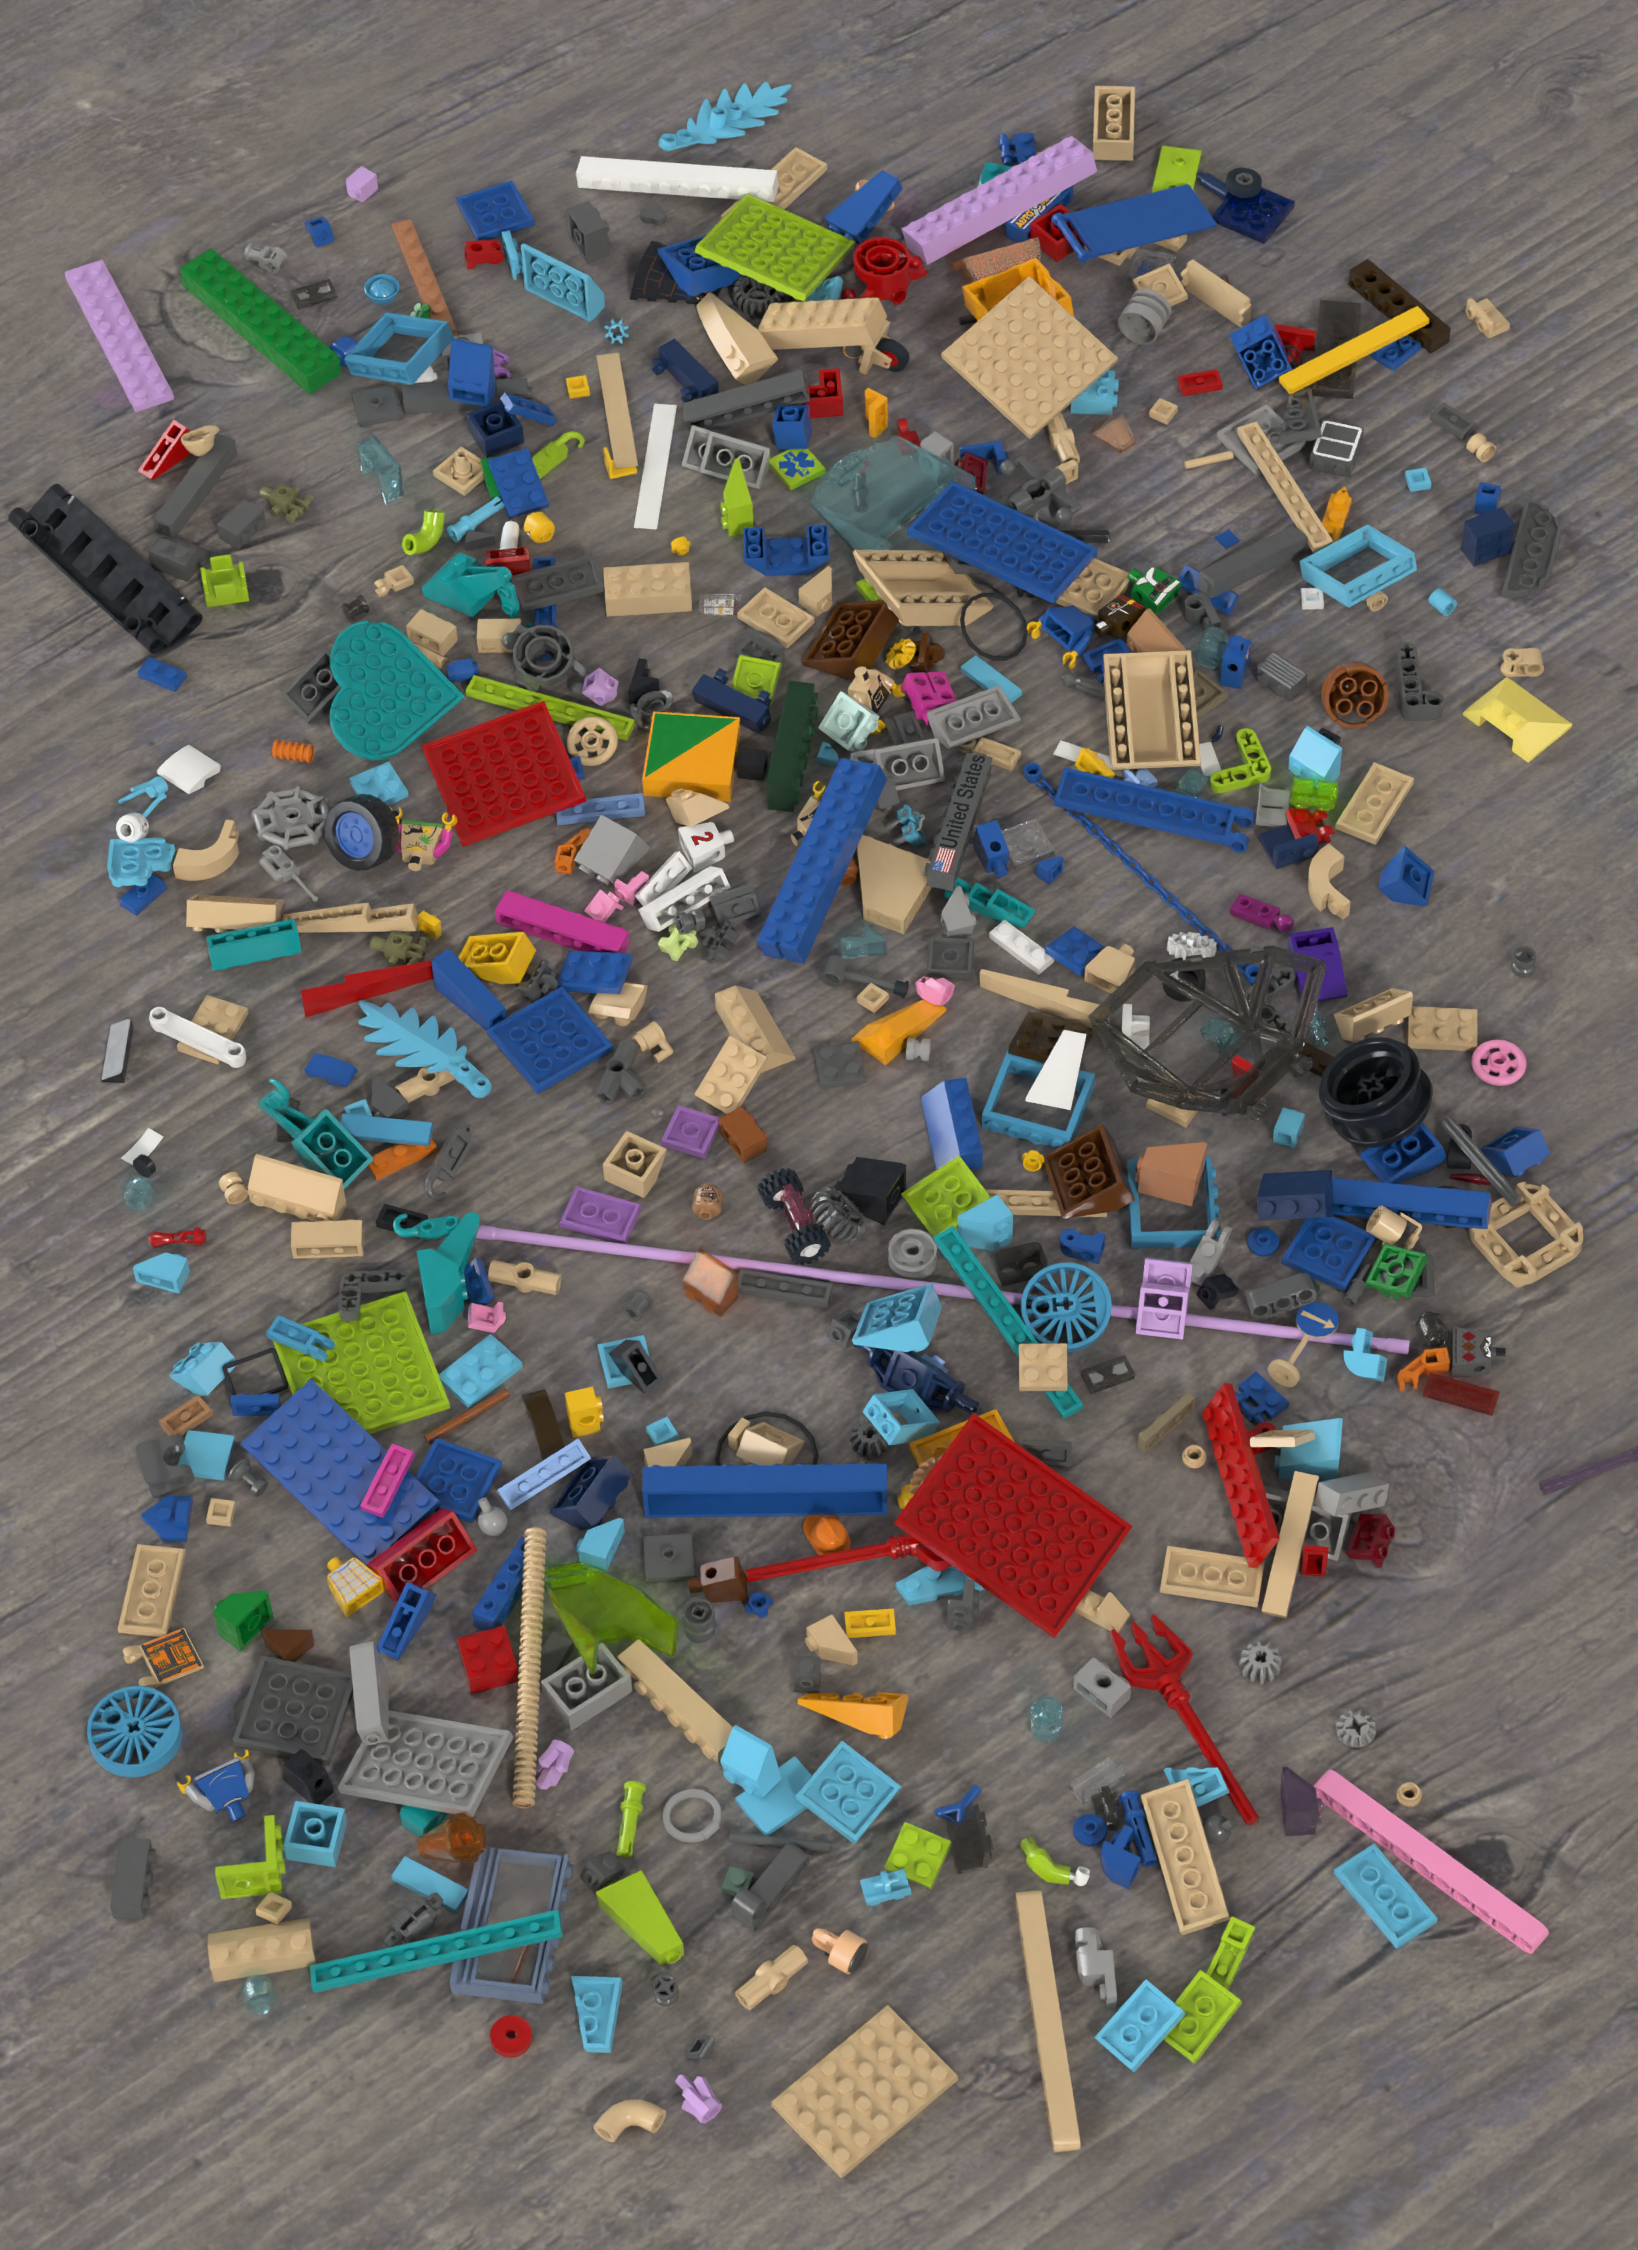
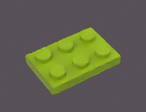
M1200 1970L1175 2002L1184 2011V2017L1163 2041L1193 2064H1196L1240 2007L1242 2001Z

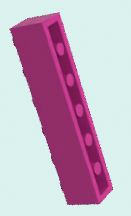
M507 890L495 909L497 924L577 951L626 953L630 946L629 931L621 927H615L601 920H594L580 913L564 910L559 906H552L517 892L514 893Z

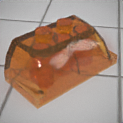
M1037 237L961 259L951 264L953 273L959 271L967 283L970 284L985 277L1004 272L1013 266L1037 258L1040 262V242Z

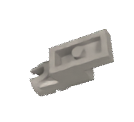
M1090 1927L1077 1929L1075 1931V1943L1077 1948L1078 1976L1083 1985H1099L1100 1999H1105L1106 2009L1116 2008L1117 1992L1113 1950H1104L1098 1929Z

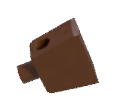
M738 1556L702 1564L700 1567L701 1577L688 1579L690 1593L704 1592L707 1600L711 1603L748 1600L747 1578Z

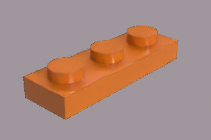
M432 1138L429 1147L396 1144L373 1155L374 1160L367 1167L377 1181L438 1152V1149Z

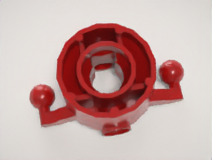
M887 237L872 238L860 244L854 252V271L858 278L867 283L866 291L858 299L879 298V300H890L894 305H898L905 300L911 281L919 280L928 274V271L922 266V259L917 255L910 256L907 247L898 240ZM846 288L841 292L840 298L841 300L856 299V293L853 289Z

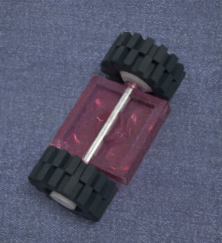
M782 1168L780 1172L775 1170L773 1171L774 1174H767L766 1179L762 1178L761 1183L758 1184L759 1194L765 1206L769 1209L773 1207L774 1210H777L779 1206L781 1209L784 1208V1214L794 1233L788 1235L789 1239H785V1247L792 1262L797 1265L799 1263L804 1265L805 1262L811 1264L812 1260L816 1262L819 1260L818 1257L823 1258L825 1256L824 1252L828 1253L831 1247L830 1241L821 1226L809 1224V1222H812L809 1210L804 1209L802 1206L801 1192L804 1189L796 1172L790 1168H787L786 1171Z

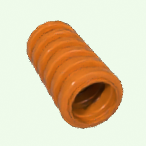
M276 739L272 746V756L274 759L280 757L281 760L286 758L288 761L293 759L296 762L299 760L300 762L306 761L311 763L314 758L313 744H308L307 746L306 743L300 745L299 742L294 744L292 741L287 743L285 740L280 742V740Z

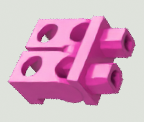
M925 672L908 673L901 686L903 694H908L911 700L912 709L916 712V719H923L926 725H930L927 717L928 711L957 701L945 672H927V674Z

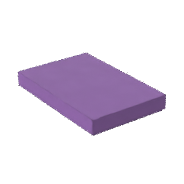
M576 1186L559 1224L561 1228L614 1243L626 1244L642 1210V1206L638 1203Z

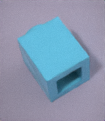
M1283 1107L1274 1127L1273 1142L1295 1148L1304 1128L1305 1114Z

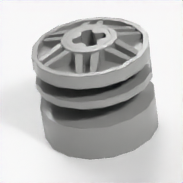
M1150 289L1135 291L1118 318L1120 331L1127 339L1140 345L1153 343L1171 316L1169 302L1164 296Z

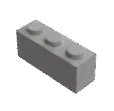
M1369 1472L1322 1481L1318 1484L1314 1505L1333 1516L1385 1506L1389 1483Z

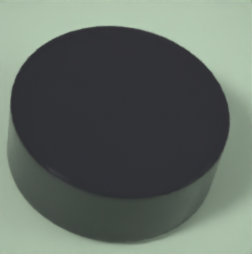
M140 1154L133 1160V1166L140 1175L149 1178L155 1173L156 1166L148 1156Z

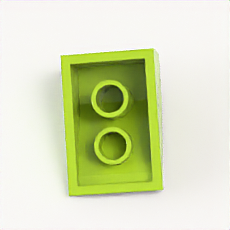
M739 458L734 460L723 492L724 502L720 503L721 512L724 517H721L723 530L727 529L729 537L743 535V528H754L753 504Z

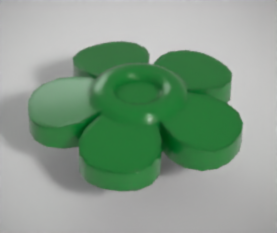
M418 303L414 306L415 311L410 314L413 317L430 319L431 315L427 313L430 311V306Z

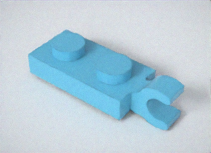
M509 230L502 232L503 248L511 269L512 278L517 280V274H523L522 257L520 252H516L518 250L516 238H512Z

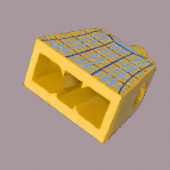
M334 1557L328 1562L327 1568L331 1571L327 1576L328 1586L346 1617H349L384 1592L382 1578L357 1558H351L346 1563H343L338 1557Z

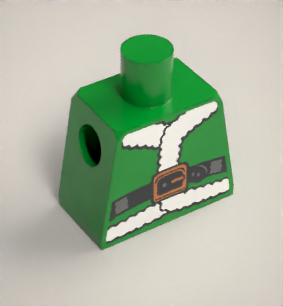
M1151 567L1144 574L1134 568L1127 577L1134 583L1131 592L1132 598L1137 603L1145 606L1146 610L1150 608L1156 616L1179 594L1182 585L1181 581L1156 567Z

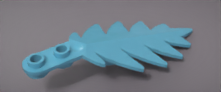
M764 82L752 98L747 84L743 83L734 103H732L727 90L723 89L716 107L711 108L708 99L704 100L698 113L696 125L693 119L689 118L687 129L678 130L676 134L666 133L661 135L658 145L665 151H672L696 143L714 144L717 139L744 136L746 131L740 130V128L758 127L765 124V121L754 118L768 117L779 113V110L769 107L786 103L788 99L782 96L792 88V85H783L771 89L768 82Z
M359 1000L358 1004L367 1016L360 1019L358 1024L380 1029L365 1036L364 1041L394 1042L377 1050V1055H410L397 1061L395 1066H431L427 1069V1073L447 1070L474 1097L484 1098L491 1092V1082L465 1059L466 1046H462L456 1051L457 1039L453 1028H449L438 1039V1023L435 1016H431L419 1028V1018L413 1007L399 1017L397 1010L390 1002H387L383 1007H379Z

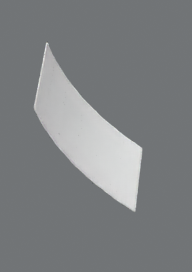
M148 1128L139 1141L121 1159L133 1165V1160L140 1154L149 1156L164 1136Z

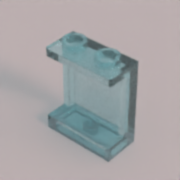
M376 435L358 443L360 470L362 474L372 470L378 474L383 501L388 503L403 496L401 466Z

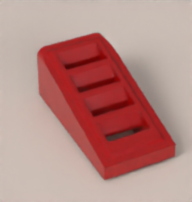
M1304 1545L1301 1575L1326 1576L1329 1547Z

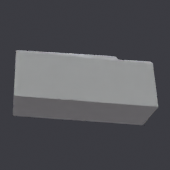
M692 425L681 466L728 480L734 460L739 458L747 486L760 489L769 470L771 448Z
M938 737L851 753L850 760L880 765L885 777H893L896 790L945 781Z

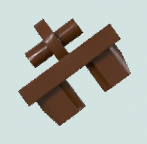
M922 633L921 640L913 641L916 645L914 656L919 655V657H913L909 662V666L912 672L922 671L927 674V672H932L933 663L944 659L945 650L940 647L939 643L933 644L930 642L929 633Z

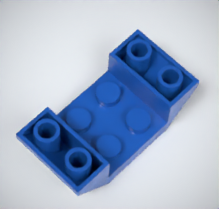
M807 525V537L766 539L764 527L743 528L744 563L765 576L809 575L830 560L828 525Z

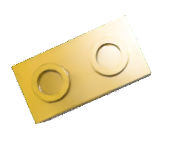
M593 1387L566 1392L567 1418L572 1437L601 1432L600 1422H604L601 1410L603 1407L600 1395L595 1396Z

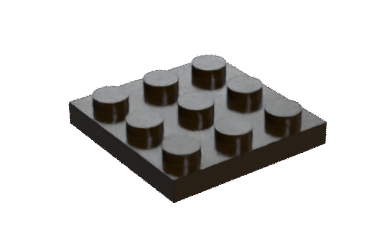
M1028 1011L1009 1045L1008 1054L1045 1063L1063 1030L1086 1034L1084 1053L1092 1038L1093 1028L1086 1027L1083 1024L1067 1022L1061 1018H1052L1038 1012Z

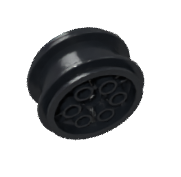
M1384 1037L1369 1038L1356 1042L1338 1053L1324 1070L1319 1087L1320 1103L1325 1112L1332 1117L1333 1126L1339 1136L1352 1144L1369 1148L1383 1147L1396 1143L1414 1132L1426 1118L1433 1096L1432 1083L1428 1075L1420 1068L1419 1059L1413 1049L1402 1042Z

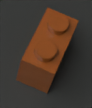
M742 1106L718 1119L719 1133L743 1164L767 1151L768 1136L762 1128H758L752 1114L747 1113Z

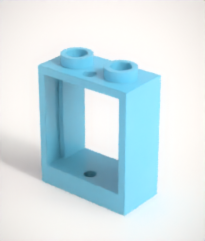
M913 1389L873 1394L862 1411L889 1445L910 1443L934 1433L940 1424L939 1420ZM899 1411L909 1424L901 1425L891 1412Z

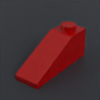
M173 419L138 472L153 481L189 456L190 452L181 443V436L190 430Z

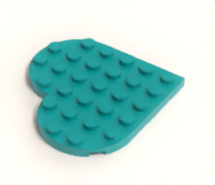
M357 622L344 629L333 644L330 654V667L341 689L336 694L331 705L330 725L337 741L347 751L357 757L379 761L397 756L465 698L448 678L400 630L384 622Z

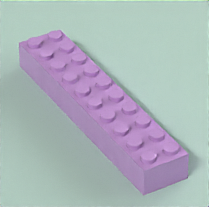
M1073 136L1063 139L1056 145L1048 147L1045 151L1030 157L1023 163L995 176L990 181L979 185L968 193L962 194L957 199L944 204L937 210L929 212L926 216L902 228L907 248L919 256L926 265L936 261L1096 173L1097 168L1093 152Z

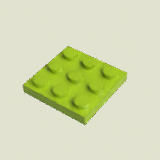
M959 1155L901 1193L904 1200L932 1237L952 1226L958 1232V1216L991 1198Z

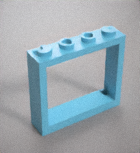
M1368 524L1300 561L1303 580L1348 608L1417 571L1415 553ZM1369 547L1390 559L1345 585L1324 573V571Z

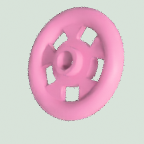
M1490 1040L1482 1043L1475 1049L1471 1059L1472 1068L1477 1077L1495 1086L1515 1083L1523 1076L1527 1066L1522 1050L1515 1044L1505 1040ZM1499 1049V1051L1494 1052L1493 1054H1491L1489 1050ZM1512 1053L1516 1059L1510 1061L1508 1054ZM1481 1059H1488L1487 1065H1481ZM1510 1067L1515 1069L1512 1074L1506 1072ZM1489 1072L1499 1073V1076H1492Z

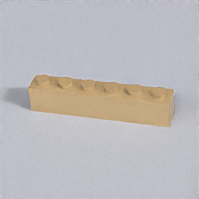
M638 1639L617 1656V1661L631 1677V1682L634 1684L635 1689L640 1695H646L657 1711L662 1710L674 1727L679 1726L691 1743L696 1742L708 1759L713 1758L720 1764L733 1727Z

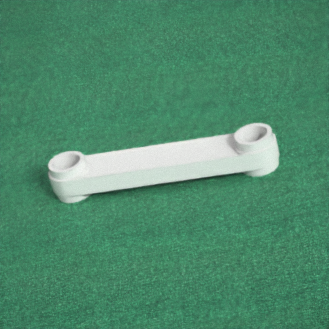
M156 1007L151 1010L149 1020L155 1031L166 1034L221 1060L233 1068H239L245 1064L246 1051L240 1043L224 1038L167 1011L163 1007Z

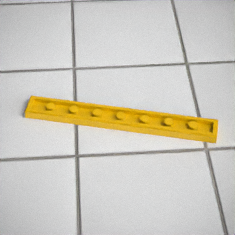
M1416 306L1279 376V382L1291 395L1429 324V318Z

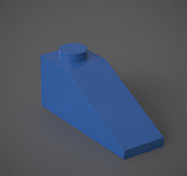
M407 1582L379 1641L377 1650L399 1660L427 1618L437 1594L417 1584Z

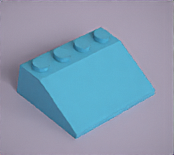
M524 243L521 245L525 290L589 322L605 308L604 292L589 275Z
M933 1283L867 1302L853 1336V1344L902 1352L912 1350L919 1352L926 1349L930 1344L942 1310Z

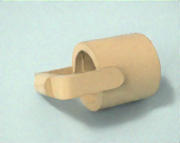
M1381 1205L1368 1220L1366 1231L1382 1240L1383 1243L1381 1245H1384V1243L1394 1245L1402 1236L1408 1220L1416 1225L1403 1247L1410 1250L1413 1249L1419 1238L1418 1235L1422 1230V1225L1402 1212L1398 1215Z

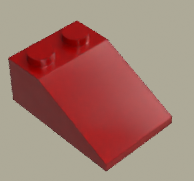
M529 547L486 551L487 567H506L512 573V576L531 571Z

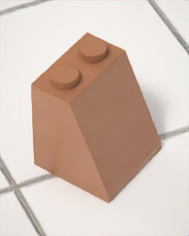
M1198 1142L1147 1147L1145 1155H1140L1137 1164L1138 1171L1135 1182L1139 1183L1138 1192L1192 1206L1203 1174L1208 1143Z

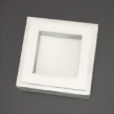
M1301 588L1302 609H1324L1323 591L1318 588Z

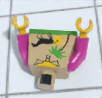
M399 807L400 813L395 817L399 827V843L396 851L402 854L404 862L409 863L408 868L410 870L420 871L422 864H434L436 858L443 855L450 848L453 834L451 828L457 823V817L453 814L452 821L447 822L448 813L445 812L442 815L444 824L402 820L401 824L399 820L402 818L403 812Z

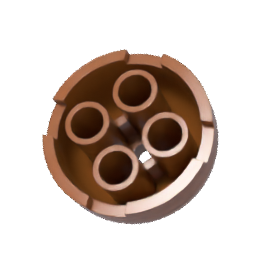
M1358 661L1346 662L1335 667L1325 678L1321 689V700L1327 714L1335 723L1349 729L1368 726L1366 722L1374 721L1378 716L1381 717L1389 699L1388 686L1382 675L1371 665ZM1365 703V708L1359 710L1360 705ZM1354 709L1359 716L1368 718L1360 723H1349L1340 719L1336 715L1335 710L1340 715H1347Z

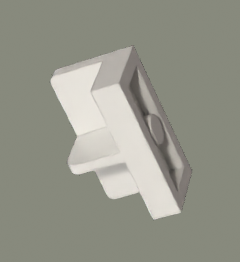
M1123 1004L1121 1054L1148 1055L1150 1017L1132 1015V1004Z

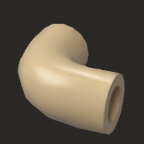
M641 2099L624 2100L612 2105L604 2112L593 2128L600 2137L609 2142H615L621 2132L629 2126H639L651 2133H655L664 2122L666 2110Z

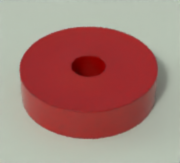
M508 2015L498 2019L490 2032L492 2047L499 2055L514 2058L521 2056L530 2048L532 2043V2031L529 2023L516 2015ZM509 2034L516 2035L513 2039L507 2038Z

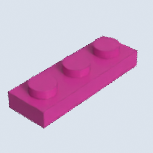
M391 1444L360 1505L363 1511L384 1518L415 1456L413 1451Z

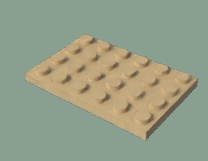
M887 2005L771 2102V2105L842 2179L957 2082L958 2075Z

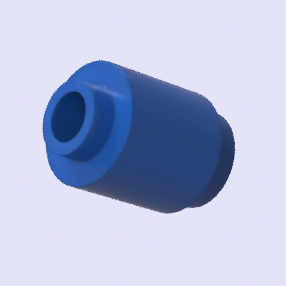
M472 658L452 661V664H447L450 682L455 681L457 683L471 680L475 674H479L477 661L473 662Z

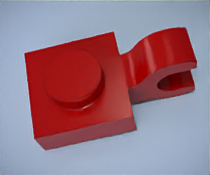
M906 418L898 419L899 426L897 429L899 434L896 435V443L901 456L920 452L921 443L916 430L909 431Z

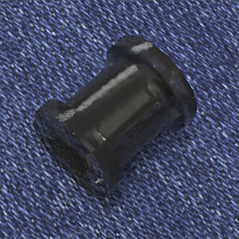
M358 595L357 599L348 604L344 603L341 605L342 611L349 621H353L357 615L363 612L367 613L370 611L369 605L362 595Z

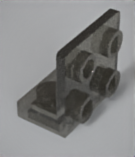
M973 1804L971 1819L948 1823L946 1827L949 1840L952 1842L951 1848L958 1874L988 1868V1860L992 1858L991 1849H993L990 1834L986 1835L985 1826H987L985 1812L979 1810L978 1804Z

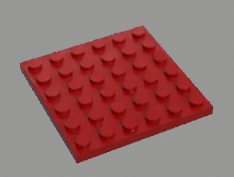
M545 701L421 745L451 821L453 814L457 817V823L454 825L462 847L587 802Z

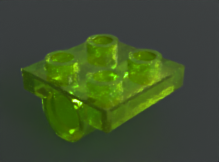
M1294 777L1290 804H1294L1296 808L1306 809L1310 806L1317 807V810L1330 811V809L1335 808L1338 799L1339 782L1318 780L1317 787H1314V779Z

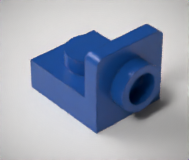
M323 216L304 222L305 228L312 235L316 247L334 241L330 222Z

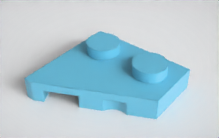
M1219 1768L1164 1769L1170 1785L1189 1779L1197 1807L1230 1793Z

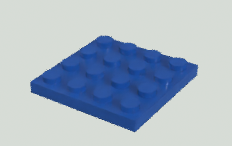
M563 987L556 989L486 1029L489 1038L536 1094L543 1092L613 1051V1045Z

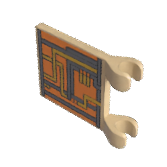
M185 1628L139 1646L126 1647L123 1650L124 1660L127 1664H131L143 1656L152 1674L150 1677H143L139 1680V1685L156 1689L158 1686L204 1668Z

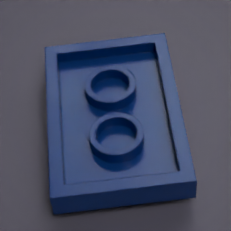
M528 448L488 460L489 468L509 519L549 507L548 499Z
M568 951L557 980V989L563 987L567 992L620 994L633 958L630 953Z

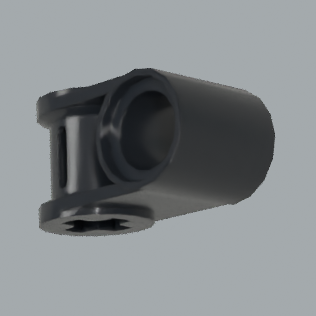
M1458 1124L1472 1140L1470 1127L1465 1124ZM1450 1137L1447 1168L1471 1170L1472 1161Z

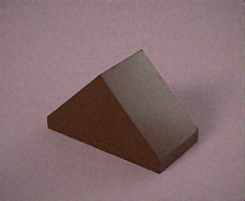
M263 1629L262 1632L265 1646L281 1660L295 1662L314 1647L312 1630Z

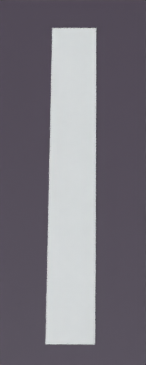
M654 404L634 528L657 529L677 405Z

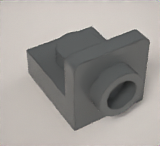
M849 1309L834 1317L827 1337L845 1349L848 1347L851 1337L855 1334L861 1316Z

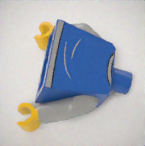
M245 1749V1756L243 1757L237 1756L235 1752L233 1759L195 1776L193 1782L191 1777L186 1775L185 1777L188 1781L186 1784L182 1785L179 1781L177 1782L181 1793L186 1794L194 1803L207 1811H214L217 1814L227 1810L232 1822L243 1818L246 1814L240 1803L249 1798V1793L253 1790L255 1777L249 1751Z

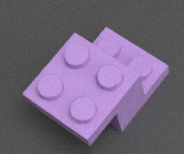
M1145 1258L1136 1334L1183 1340L1193 1263Z

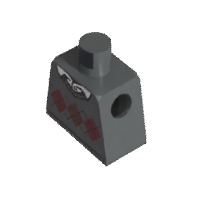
M1453 1327L1451 1337V1378L1490 1374L1491 1362H1505V1348L1492 1347L1491 1334Z

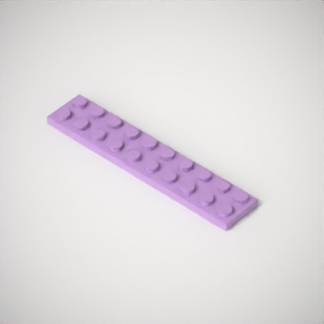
M103 259L64 272L70 288L135 413L174 400L170 386Z

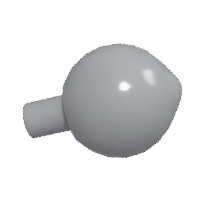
M484 1497L478 1501L482 1510L478 1517V1526L486 1535L500 1536L507 1526L506 1514L502 1509L490 1506L487 1498Z

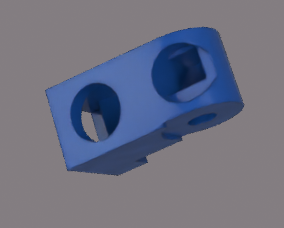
M1067 1229L1061 1233L1060 1250L1064 1255L1095 1264L1100 1263L1106 1246V1234L1096 1232L1095 1237L1079 1234L1074 1229Z

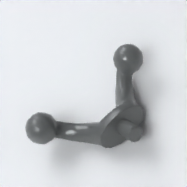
M634 703L630 704L629 714L634 717L639 727L650 732L651 724L644 725L637 705Z

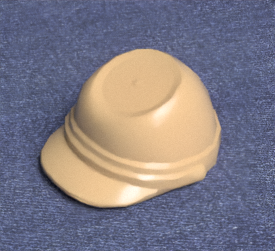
M209 425L189 431L181 436V443L191 454L203 456L212 449L215 435L220 431V428Z

